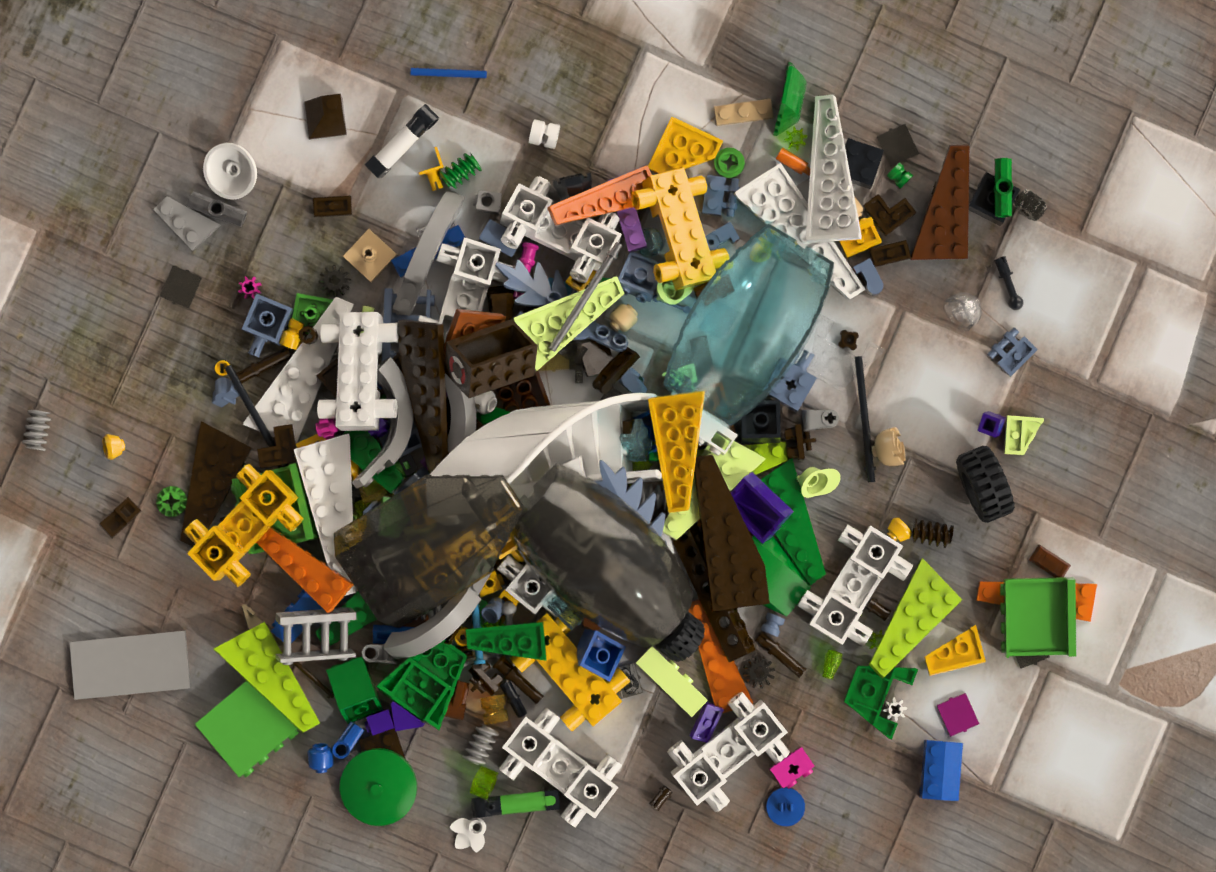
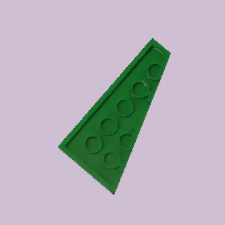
M791 458L762 478L761 481L794 511L785 523L781 525L775 536L809 585H812L825 576L826 572L805 500L801 493V486L797 480L794 462Z

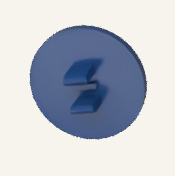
M780 788L769 796L766 809L770 819L777 825L792 826L803 817L805 802L796 790Z

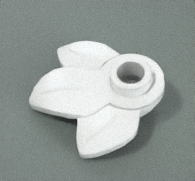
M460 818L451 824L450 829L458 833L455 840L456 849H464L471 846L477 853L483 848L485 844L483 834L486 831L484 820L481 818H472L471 820ZM479 824L480 830L475 831L473 825Z

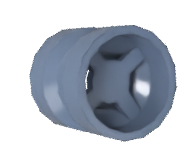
M499 597L492 598L481 611L483 619L491 624L496 623L503 615L502 606L505 601Z
M767 612L765 617L767 622L762 625L760 630L778 637L780 633L779 626L784 624L785 619Z

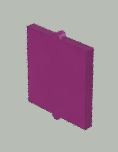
M966 693L955 698L950 697L948 701L937 705L950 737L962 731L967 732V729L979 724Z

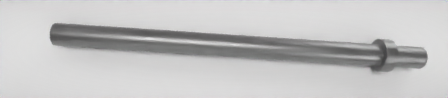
M616 242L611 251L608 250L606 253L607 257L549 346L551 351L555 352L611 263L618 258L617 254L622 248L620 243Z

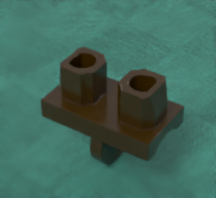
M801 424L784 430L785 440H796V446L786 448L787 457L804 460L803 444H806V451H811V443H815L816 438H810V431L804 432L805 439H803Z
M487 661L486 664H475L468 670L473 676L469 681L474 685L470 690L474 692L477 689L481 694L487 691L492 696L499 689L503 678L497 673L491 678L487 676L486 672L491 668Z

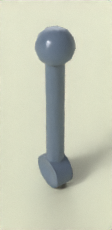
M657 295L653 296L654 302H658L656 299L658 297ZM670 305L683 310L684 313H689L691 310L689 306Z

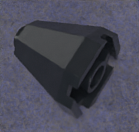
M586 172L585 177L580 173L559 178L560 182L558 183L556 179L553 180L554 188L561 201L587 191L592 187L590 172Z

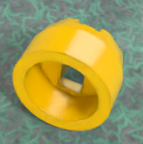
M224 360L217 362L214 368L216 374L219 376L227 375L224 368L230 364ZM220 364H224L223 373H220Z

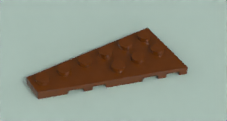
M969 144L949 145L934 193L931 196L919 236L911 254V260L968 259Z

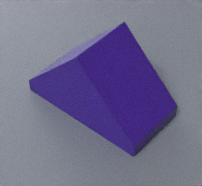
M393 701L391 703L395 731L419 728L426 724Z

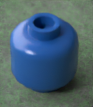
M314 744L308 750L309 768L316 770V773H325L327 769L333 766V752L327 744Z

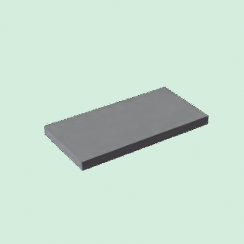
M186 631L69 642L74 700L191 688Z

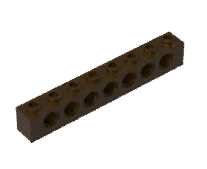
M696 522L687 530L688 536L684 533L677 540L673 538L671 540L727 660L732 662L755 651L754 642L748 635L745 622L738 613V608L719 611L711 610L702 532H700ZM693 547L696 549L697 554L694 553ZM701 565L704 566L705 572L702 570Z

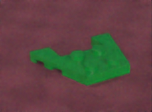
M857 666L844 702L888 739L892 740L898 723L880 717V712L892 680L896 679L913 685L918 669L894 667L884 678H881L870 666Z

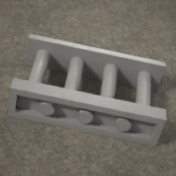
M350 607L335 608L331 613H327L324 609L276 613V621L284 627V653L276 654V659L283 665H291L293 662L325 659L346 661L351 657H356V653L351 648H348V623L350 620H356V612ZM333 621H338L340 623V649L329 650V624ZM312 623L321 624V651H310V626ZM293 624H301L303 626L302 652L291 653V627H293Z

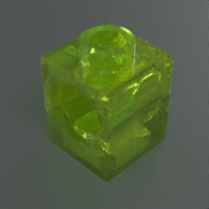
M480 766L473 778L469 793L487 800L495 787L499 773Z

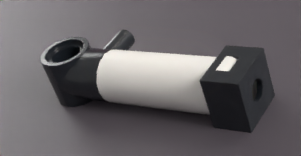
M427 104L423 105L377 155H373L365 166L377 178H383L391 170L390 167L426 131L437 123L439 117Z

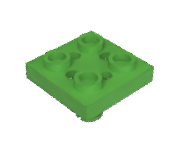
M297 293L292 319L304 323V327L308 326V324L314 327L320 315H323L333 299Z

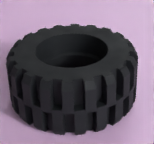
M982 445L959 455L956 459L959 477L979 519L982 522L989 523L1011 514L1015 509L1014 498L1003 469L993 451L988 446Z

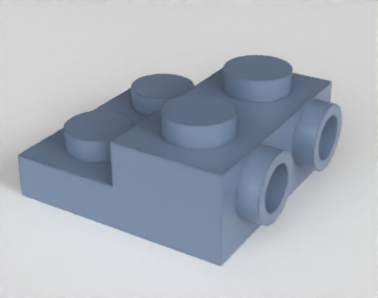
M635 252L629 253L618 278L624 291V296L630 294L635 296L636 300L641 303L651 302L658 284L657 280H655L653 268L654 265L660 264V262Z

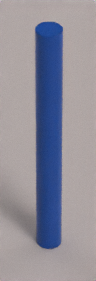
M411 68L410 73L412 76L487 78V71Z

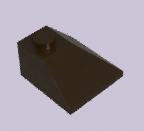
M341 93L320 96L304 102L309 140L347 135Z

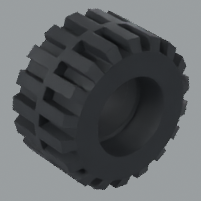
M676 609L660 622L655 631L653 643L659 651L672 661H683L687 657L689 658L702 643L705 632L704 624L687 610Z

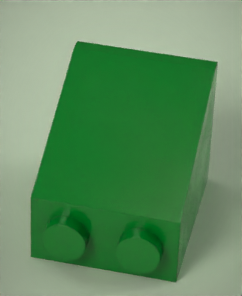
M354 657L349 662L333 665L330 669L326 670L339 711L347 724L384 711L363 657Z

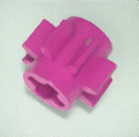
M245 276V281L243 283L239 282L242 289L238 292L245 293L244 299H247L248 296L254 299L257 293L261 294L258 287L262 284L255 283L256 277L249 280ZM252 284L254 290H250L248 293L246 286H250Z
M320 419L315 424L318 436H323L326 440L335 438L334 434L339 431L336 427V419Z

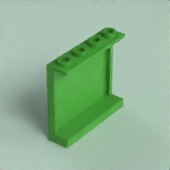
M298 463L272 470L299 497L291 506L304 518L295 531L290 532L279 520L272 527L296 544L319 538ZM232 479L231 490L236 496V507L242 501L240 497L248 489L238 479ZM268 494V501H271V494ZM257 543L248 551L249 554L265 552Z
M1073 577L1003 579V584H1000V595H1004V603L1000 604L1001 615H1004V622H1001V634H1004V641H1001V653H1005L1006 658H1009V656L1068 655L1069 657H1076L1075 579Z
M247 681L195 723L239 778L243 775L245 778L254 771L253 767L257 763L262 765L269 759L268 754L274 750L276 753L284 746L282 742L287 738L292 740L299 734L298 729Z

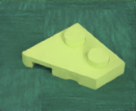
M1007 415L1004 454L1024 455L1044 418Z

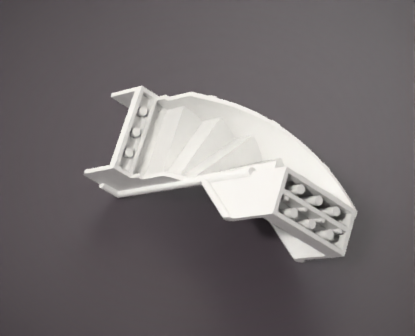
M631 393L600 401L530 407L512 411L489 422L466 437L427 477L428 517L452 529H465L481 519L478 513L482 512L492 501L497 507L508 501L518 514L546 487H550L544 475L546 471L582 455L587 483L603 480L599 467L600 460H603L614 473L621 467H625L627 484L634 483L639 477L643 479V482L663 481L662 473L657 469L632 471V458H628V441H623V421L631 419L630 412L650 410L648 399L659 396L653 393Z

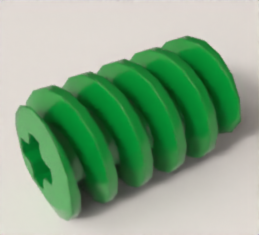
M464 153V160L457 158L458 165L451 162L452 169L446 166V173L438 172L449 189L450 186L457 189L456 182L463 185V177L470 180L468 174L470 173L475 176L474 169L482 171L481 166L472 154L469 156Z

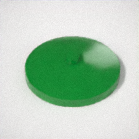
M383 748L368 749L353 757L344 768L340 779V795L348 812L357 820L373 826L390 825L403 818L413 806L417 796V779L409 762L398 753Z

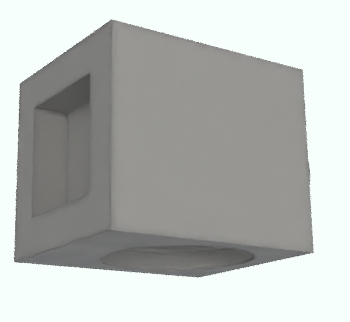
M479 190L478 195H474L473 206H476V211L499 215L502 193ZM484 198H491L493 202L490 206L486 207L482 205V200Z

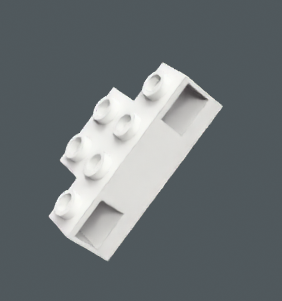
M702 411L698 446L708 445L710 446L709 450L717 456L720 454L725 455L737 434ZM715 433L730 441L725 450L711 442Z

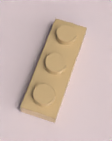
M771 99L714 106L717 126L773 119Z

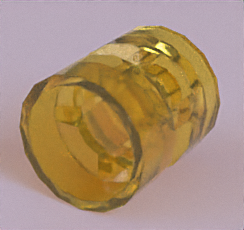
M504 694L480 698L481 708L485 710L483 714L484 725L509 721L507 710L504 709L506 705Z

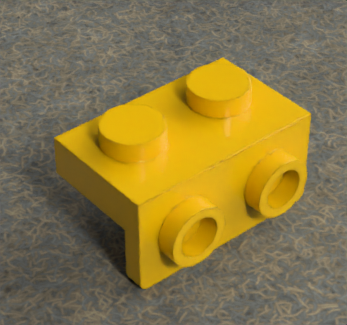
M872 217L859 220L861 239L839 241L847 258L882 243Z

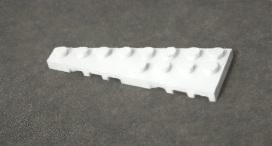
M834 95L815 96L806 241L808 243L859 240L862 238L836 97Z
M781 163L734 192V196L847 300H851L865 290V287L834 241L808 243L806 241L808 203Z
M338 297L334 298L313 327L317 330L318 340L310 345L301 343L255 406L272 437H275L273 427L292 424L295 444L298 443L322 384L316 375L330 364L338 343H322L320 335L321 325L340 324V312H351L354 306L353 303ZM310 332L307 335V339H311L313 337V335H311ZM249 414L243 425L259 431L252 416Z
M345 434L296 448L294 453L327 566L354 584L346 593V595L356 593L350 436Z

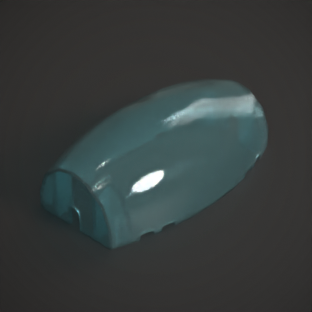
M767 224L750 237V240L745 245L739 247L736 253L718 269L700 293L685 319L677 342L674 344L673 353L663 385L670 393L681 394L705 390L702 411L727 428L733 426L763 401L785 377L798 359L822 313L835 268L833 261L808 246L805 249L798 245L796 239L771 224Z

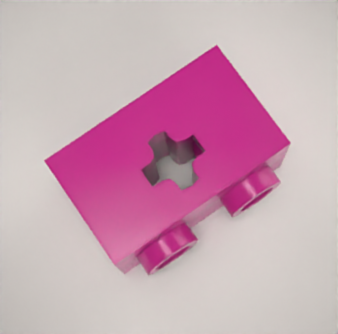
M800 746L781 762L769 769L781 787L789 789L798 783L796 779L800 776L805 778L810 775L815 765ZM790 764H792L793 766H798L796 768V774H794L793 772H788L790 770Z

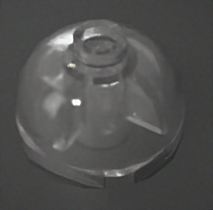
M959 292L945 301L947 302L944 305L946 315L952 324L956 321L959 325L958 329L966 332L979 322L982 316V309L977 297L966 292Z

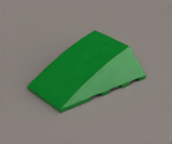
M788 62L774 136H778L800 120L807 83L804 76L792 62Z
M753 536L752 539L765 564L770 604H764L763 606L787 617L811 586L774 536L763 544Z
M445 640L421 654L407 658L376 686L394 702L439 731L467 659V655L455 646L443 643Z

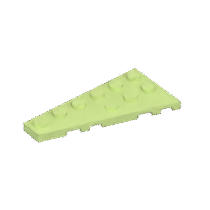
M617 276L597 285L555 352L551 351L549 346L586 289L513 318L518 326L538 345L535 372L624 295Z
M715 433L711 442L725 450L730 442L718 433ZM733 441L725 455L720 454L717 456L709 450L710 446L708 445L701 455H713L730 491L737 486L743 477L750 474L766 460V458L736 441ZM695 475L693 477L689 510L669 513L664 523L663 533L674 540L682 536L700 519Z

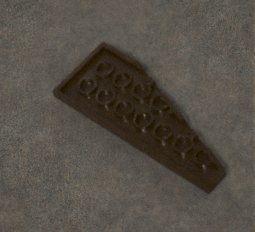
M403 319L398 320L399 359L430 475L448 455L444 325Z
M713 455L697 456L694 475L711 610L719 611L770 604L765 564Z

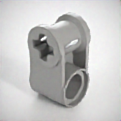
M834 410L802 411L803 430L833 428L839 421L838 413ZM828 414H831L832 417H835L836 419L833 420L832 424H829L828 420H825V418L828 417Z
M370 644L362 649V657L368 662L398 664V661L392 656L389 659V653L383 648L384 644ZM367 648L375 649L376 656L373 659L366 657L365 651Z

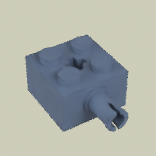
M256 294L242 327L244 332L255 337L248 354L259 358L265 342L268 341L280 346L281 336L287 329L289 320L293 315L292 308ZM270 316L272 322H268L266 324L264 318H268Z
M807 350L803 351L797 364L783 359L763 393L774 400H780L782 405L796 413L817 377L811 375L806 370L813 357H815L814 354L810 353L808 358L805 359L809 353ZM792 381L794 383L793 386L795 387V389L791 388L790 390H788V385L785 383H790Z

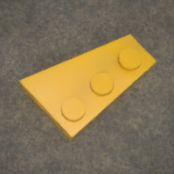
M976 625L924 657L929 676L986 662Z

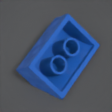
M924 740L920 798L959 801L963 743Z

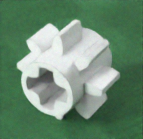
M893 697L891 703L885 701V704L888 706L883 711L888 712L887 719L894 716V720L897 721L898 716L905 717L902 712L907 707H902L903 700L896 702L895 697ZM898 705L899 713L892 714V708L890 707Z

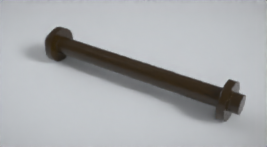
M293 662L299 670L328 695V699L334 697L333 691L331 692L299 662Z

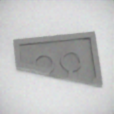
M168 196L153 209L192 251L221 226Z

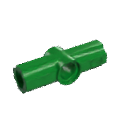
M997 158L994 159L995 185L993 188L995 193V217H1012V159ZM999 184H1006L1008 191L1001 192L998 187Z

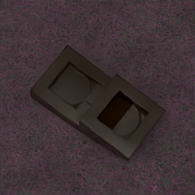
M127 497L99 525L113 539L141 510Z

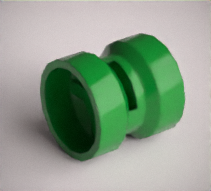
M899 162L887 174V177L890 180H894L896 186L901 189L913 175L904 170V166Z

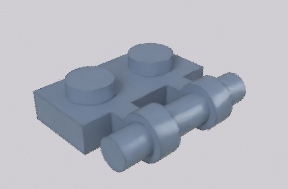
M707 175V192L704 194L702 213L721 216V210L727 209V217H734L738 206L734 192L740 189L738 186L739 179L732 178L731 185H725L726 177ZM724 192H730L728 202H723Z
M1015 327L1010 332L1007 331L1003 335L1004 338L998 344L995 343L991 347L992 350L987 354L992 360L997 355L1002 358L997 365L1009 377L1038 350L1025 336L1018 341L1015 336L1019 331ZM1011 343L1014 347L1006 353L1003 349Z

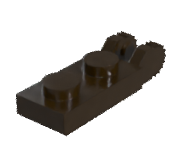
M629 347L625 351L619 352L593 381V388L600 390L599 392L602 394L609 393L613 388V384L640 358L639 354Z

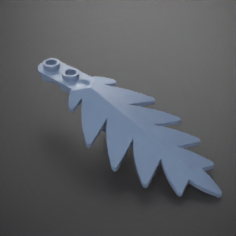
M517 260L515 269L498 262L495 265L508 279L504 282V287L524 293L515 299V304L528 307H542L568 296L565 284L558 270L555 271L551 289L546 273L539 262L536 263L533 279L520 260ZM572 288L571 294L578 292ZM596 319L574 338L575 340L590 338L617 352L625 351L628 347V340L625 335L612 331L605 325L596 323Z
M600 460L599 467L603 480L592 481V485L608 499L592 500L590 504L602 513L613 517V519L595 520V525L612 534L624 537L605 539V543L615 550L633 556L627 558L626 561L629 564L644 567L656 591L661 593L669 591L673 586V581L661 559L666 550L667 542L663 541L659 545L665 523V513L662 512L650 524L655 507L656 494L653 492L639 506L643 479L639 477L627 490L625 467H621L614 473L603 460Z

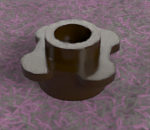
M842 330L838 346L841 349L850 348V350H855L857 348L856 341L859 337L858 333Z

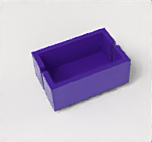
M753 472L743 477L733 489L734 491L731 492L748 530L762 544L772 538L781 525L794 512Z

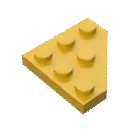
M671 117L648 168L660 174L681 168L688 169L715 159L723 140Z

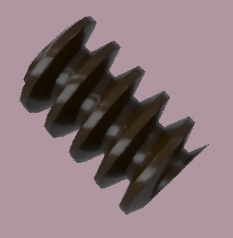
M915 518L912 532L913 543H916L917 539L920 538L921 544H923L927 539L930 546L935 541L936 547L943 542V546L946 548L948 544H951L954 525H951L948 529L947 524H943L940 528L938 522L932 526V522L928 521L925 526L924 520H920L917 524V519Z

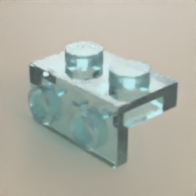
M635 419L632 433L621 434L620 441L623 449L627 451L628 455H626L628 461H646L648 452L652 449V440L648 437V429L644 426L643 420Z

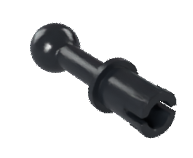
M1006 256L995 259L994 262L1000 274L998 277L999 279L1003 278L1010 296L1008 305L1012 310H1019L1024 302L1022 297L1017 295L1010 276L1013 274V271H1010Z

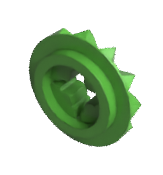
M724 148L717 153L714 165L719 175L726 178H734L743 171L745 160L742 153L737 149ZM731 155L732 162L738 165H731L728 171L727 164H724V161H728Z
M169 486L163 488L157 495L156 504L158 510L163 515L175 517L186 509L187 497L180 488ZM170 493L173 499L180 500V502L173 504L172 509L170 504L164 503V501L170 499Z

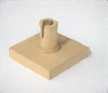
M368 229L343 257L372 283L397 254Z

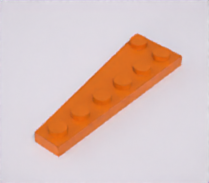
M648 165L553 204L547 209L554 224L559 225L634 208L630 199L631 193L644 189L642 181L652 176Z
M272 526L256 542L327 613L333 611L354 585L340 573L326 566L327 564L313 557L311 553L297 546L295 542L287 539L285 535Z
M980 581L976 601L997 605L1004 603V595H1000V584H1003V582ZM1075 583L1076 619L1091 622L1097 584Z
M700 600L686 603L688 611L704 624V638L698 648L714 705L723 708V713L733 711L728 702L740 692H743L753 704L735 662H728Z

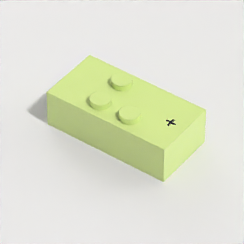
M653 646L637 660L636 664L691 717L708 701L691 684L693 680L686 673L682 676L677 671L680 667L672 660L668 662Z

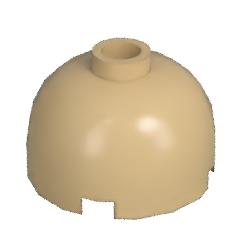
M896 427L879 433L875 439V446H872L874 457H878L881 463L890 467L903 465V462L906 460L904 444L898 439V436H901Z

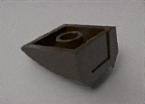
M513 293L491 294L488 297L489 312L503 314L506 316L505 321L511 320L514 305Z

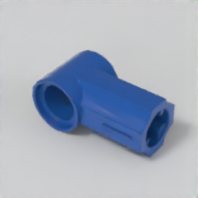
M350 722L332 748L333 755L339 759L347 758L365 730ZM339 745H345L347 748V752L343 756L338 755L336 752V748Z

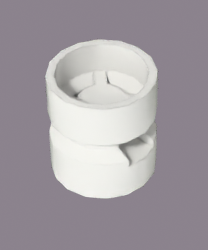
M534 119L529 143L538 146L542 143L544 147L555 149L560 125L553 123L546 125L544 121Z

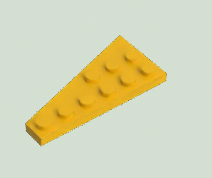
M705 390L651 397L648 399L669 513L687 511L690 507Z

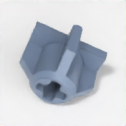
M224 377L215 381L212 403L221 408L228 403L235 405L236 398L240 395L234 389L232 381Z

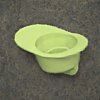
M672 280L658 283L656 288L658 297L656 299L666 304L675 305L690 295L695 286L675 291Z
M809 467L801 475L797 476V480L801 486L802 495L810 498L832 492L839 485L840 474L835 469L820 470L815 467Z

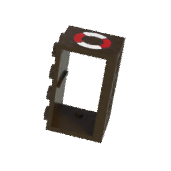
M511 319L447 341L445 374L468 398H472L534 376L538 345Z

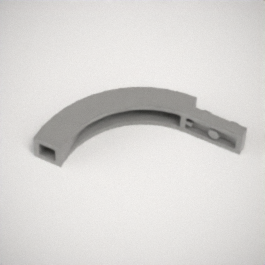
M447 190L441 198L415 249L392 309L411 316L439 247L454 219L459 214L465 199L464 196Z
M391 357L379 364L377 381L387 399L397 400V417L390 418L389 434L380 453L352 482L356 488L367 487L374 480L372 477L375 473L379 474L385 467L388 468L394 465L404 452L411 435L413 409L405 378Z
M445 374L446 392L451 407V425L447 438L448 452H451L466 437L476 431V407L474 397L468 398Z
M477 556L457 592L436 615L410 630L392 632L383 648L394 659H404L421 654L441 643L456 631L474 611L481 600L478 595L494 567L483 556Z

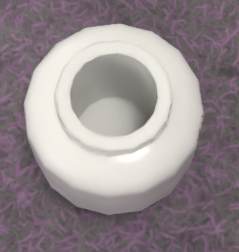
M493 391L474 397L476 412L487 414L495 409L497 399Z

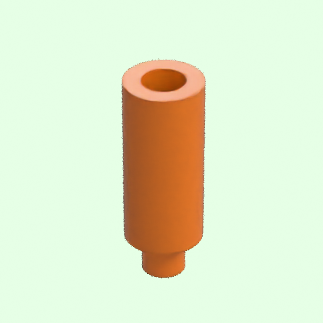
M785 148L780 150L776 160L800 175L805 173L810 176V167L807 166L809 163Z

